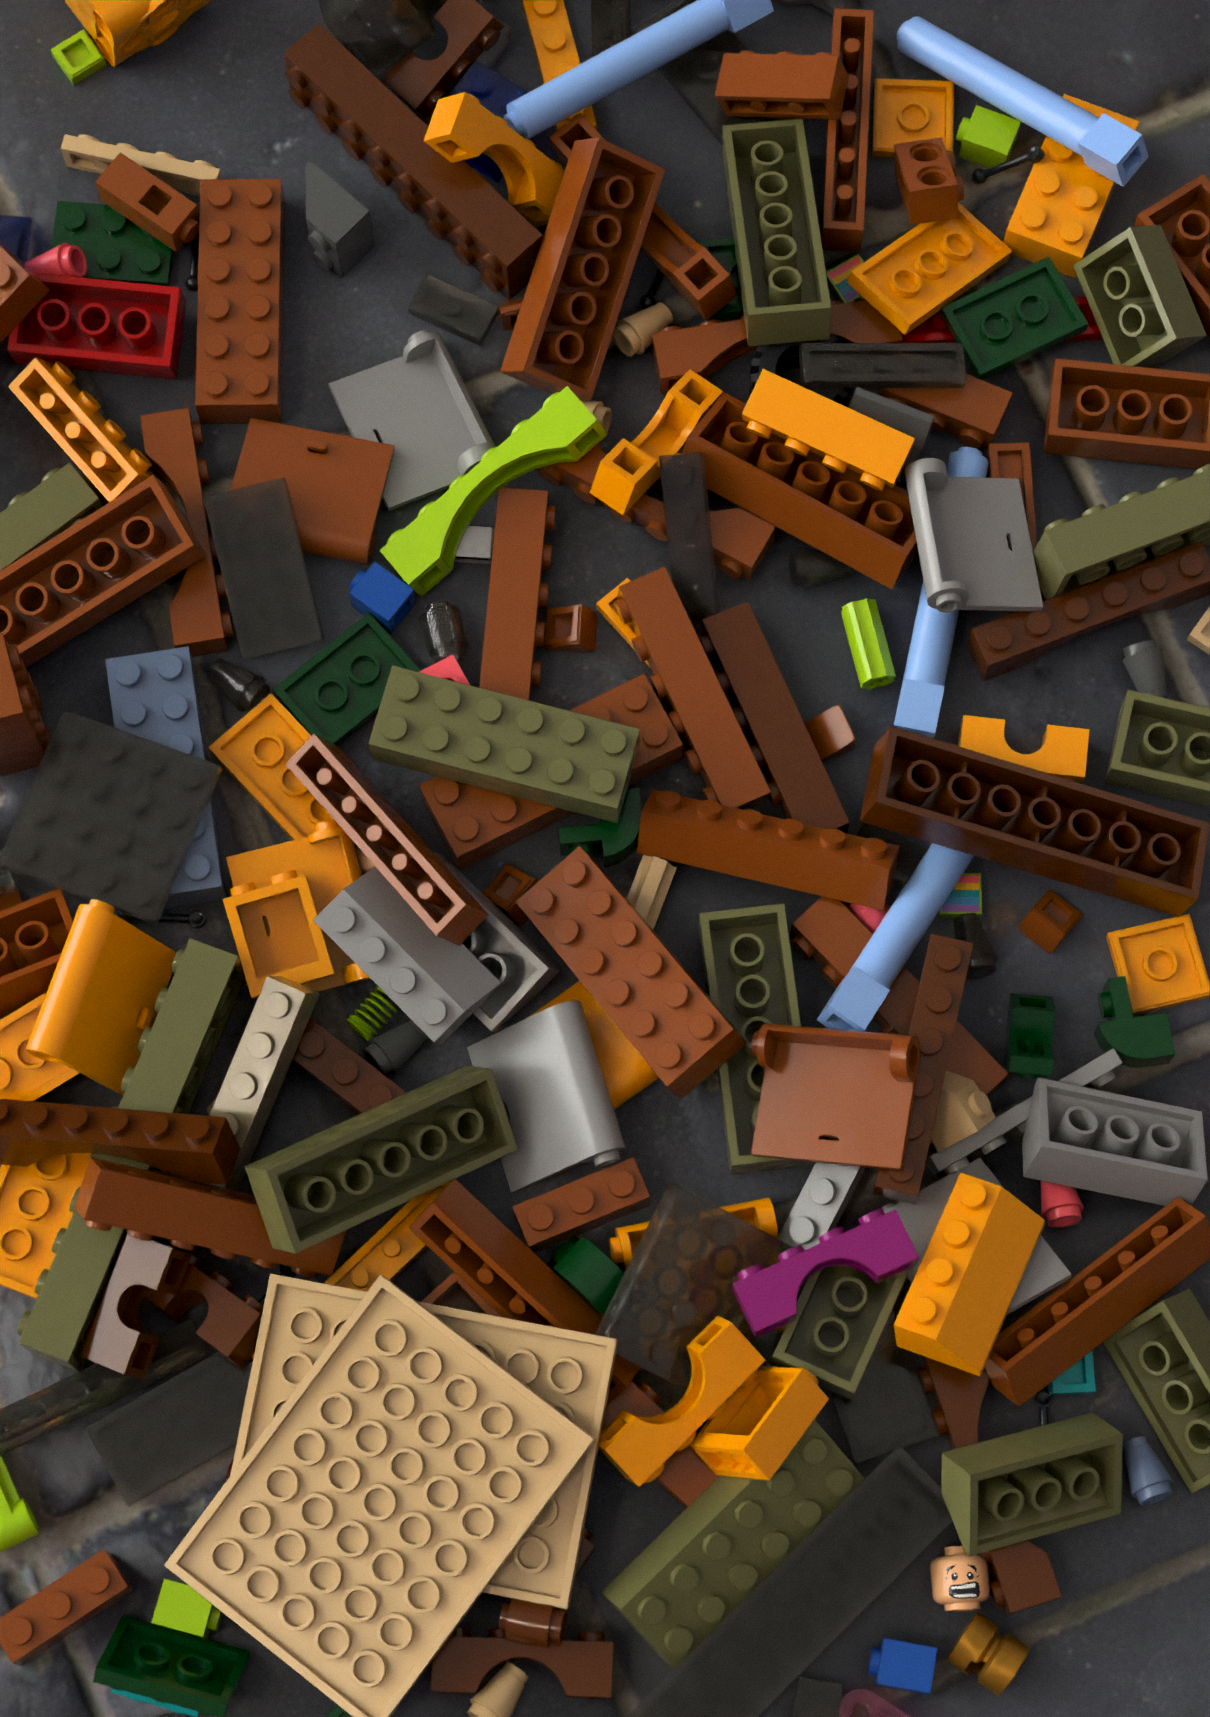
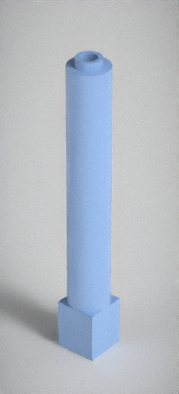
M696 0L508 103L506 106L507 114L504 115V120L510 128L523 138L530 139L726 30L735 33L772 13L774 9L771 0Z
M919 16L905 21L900 26L896 37L897 48L900 53L1081 155L1087 167L1124 187L1149 157L1142 134L1105 113L1100 118Z
M961 447L958 451L952 452L948 456L947 476L986 478L989 461L982 456L980 450L972 447ZM924 581L922 583L893 726L934 739L959 610L944 613L930 607L927 603Z
M934 843L930 845L854 965L820 1013L817 1021L830 1029L865 1031L888 995L890 987L974 855Z

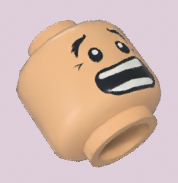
M963 1546L945 1547V1556L935 1558L930 1563L933 1600L938 1604L944 1605L945 1612L980 1610V1602H984L990 1597L989 1572L986 1560L980 1555L969 1556L965 1553Z

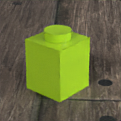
M976 105L970 119L963 117L956 135V140L961 141L959 157L988 168L1009 161L1018 138L1021 121Z
M164 1579L151 1623L208 1639L210 1630L218 1631L223 1612L189 1585Z

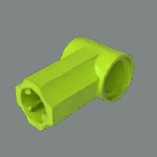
M0 1456L1 1553L40 1534L33 1512L25 1498L21 1499L5 1459Z

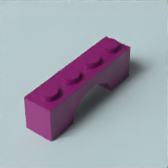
M883 1208L874 1210L859 1219L860 1226L846 1232L843 1227L832 1229L818 1238L820 1244L805 1251L802 1245L795 1246L778 1255L780 1262L764 1269L760 1263L738 1273L739 1280L733 1283V1292L754 1338L756 1339L796 1320L797 1295L805 1281L821 1269L831 1266H847L863 1272L875 1283H879L916 1266L919 1256L896 1209L886 1214Z

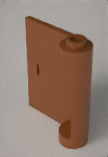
M250 418L227 504L221 503L219 506L216 526L222 528L223 537L369 565L376 542V520L395 446Z
M767 1023L761 1026L759 1032L756 1031L751 1042L752 1055L757 1058L759 1065L765 1071L751 1149L752 1156L903 1171L920 1065L921 1051L917 1036ZM824 1137L838 1138L839 1140H835V1139H825V1140H824V1139H822V1138H824Z

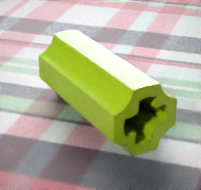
M866 598L852 601L842 606L841 615L861 689L870 690L891 684L895 681L896 674L876 599Z

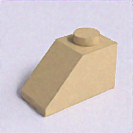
M949 1071L945 1072L931 1141L938 1152L978 1132L996 1118L991 1110L988 1097L979 1090L974 1080Z

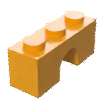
M963 715L959 729V747L1083 784L1086 774L1089 729L1047 724L1043 735L1042 747L1034 753L1021 754L1012 750L1006 743L1004 719Z

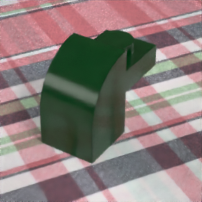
M627 788L618 823L599 819L600 824L558 828L560 854L569 855L579 846L591 857L595 855V852L602 851L604 867L616 865L628 858L638 845L642 810L640 788Z
M1125 976L1109 978L1103 987V992L1098 994L1102 1018L1108 1017L1109 1021L1100 1022L1094 1031L1099 1047L1104 1053L1114 1048L1123 1062L1121 1065L1127 1067L1141 1068L1169 1064L1175 1055L1167 1013L1133 1018Z
M1010 993L1004 1068L1007 1072L1016 1073L1018 1076L1028 1079L1040 1078L1041 1075L1052 1076L1054 1066L1052 1038L1056 1014L1053 997Z
M574 1235L568 1242L560 1245L554 1252L553 1258L546 1264L611 1325H614L643 1294L608 1256L583 1236L579 1239Z

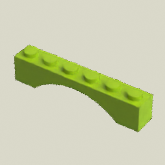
M566 386L561 392L550 395L543 403L542 408L530 419L518 423L512 430L511 435L498 447H493L486 451L481 457L480 463L467 474L458 476L450 484L449 490L439 499L426 504L419 511L418 517L407 527L394 532L388 538L387 544L379 551L404 581L420 597L424 596L453 570L456 553L467 527L481 507L498 491L499 487L506 486L514 479L534 469L556 463L578 461L607 436L608 433L571 389Z

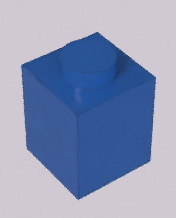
M375 561L367 571L364 569L360 570L349 586L352 607L363 615L369 612L384 630L390 634L395 631L416 604L414 589Z
M883 1638L880 1648H871L868 1674L875 1675L874 1686L929 1695L931 1693L937 1648Z

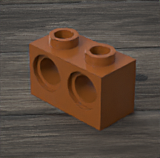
M942 137L894 144L895 179L910 225L958 218V201L964 200V186L962 177L956 176L953 152H946Z

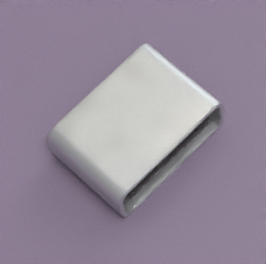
M468 526L458 547L454 562L491 564L495 528Z

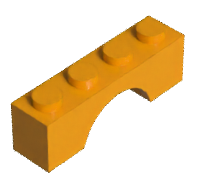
M463 92L438 99L424 142L451 163L474 158L482 153L489 156L503 173L508 190V203L534 227L547 225L565 172L563 166L539 151L532 141L523 138L515 132L503 118L491 113L480 104L479 99L475 96Z
M689 369L668 391L659 409L644 430L632 442L623 438L600 461L590 493L621 515H624L682 454L689 434L723 394V391Z
M717 1315L686 1346L691 1360V1379L686 1393L674 1407L654 1416H640L622 1410L602 1430L598 1449L627 1480L640 1487L643 1483H649L656 1479L665 1467L664 1462L675 1451H681L689 1446L696 1437L695 1431L707 1419L711 1420L717 1417L726 1408L727 1399L738 1388L749 1385L758 1375V1368L766 1360L732 1322Z

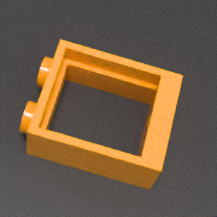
M296 870L272 876V885L256 889L254 882L236 886L230 889L231 897L223 899L252 999L259 997L267 976H283L303 985L335 975L323 931L313 921L318 914L306 875L297 877ZM299 890L319 960L258 978L237 907Z
M760 1366L756 1378L749 1385L738 1388L727 1399L726 1408L717 1417L707 1421L690 1446L715 1475L770 1481L829 1400L819 1388L818 1379L814 1374L802 1367Z

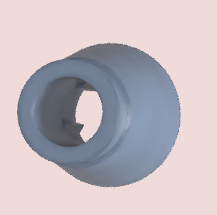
M1146 1436L1136 1437L1123 1443L1122 1450L1124 1452L1131 1495L1133 1498L1138 1499L1140 1506L1152 1505L1172 1496L1173 1490L1170 1485L1173 1483V1479L1148 1443Z

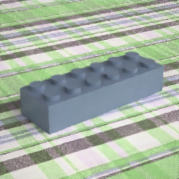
M189 646L105 659L137 900L143 912L223 900L227 898L195 664Z

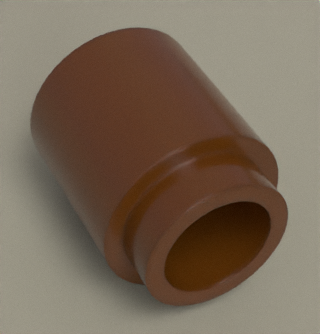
M512 1598L511 1603L504 1602L502 1605L499 1629L505 1630L506 1640L547 1648L551 1644L561 1645L567 1627L568 1609Z

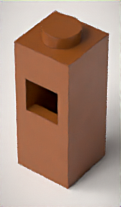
M121 152L95 181L102 202L175 252L184 243H190L198 234L199 211L197 204Z

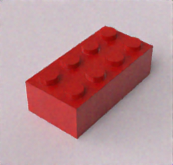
M34 273L50 291L9 334L7 351L16 364L29 365L36 357L54 364L59 361L68 369L177 380L187 303L180 287Z

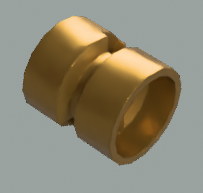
M977 1611L956 1641L946 1661L965 1674L977 1673L978 1683L997 1696H1000L1015 1676L1031 1647L1010 1633L1001 1636L998 1634V1625Z

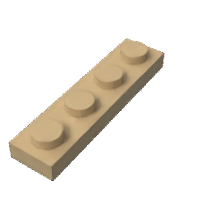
M65 134L61 145L66 167L102 174L121 152L176 191L200 196V180L222 179L220 168H216L213 164L206 161L196 160L188 162L179 160L166 152L152 154L139 151L136 147L126 143H118L117 145L103 143L89 135L82 134L76 137Z

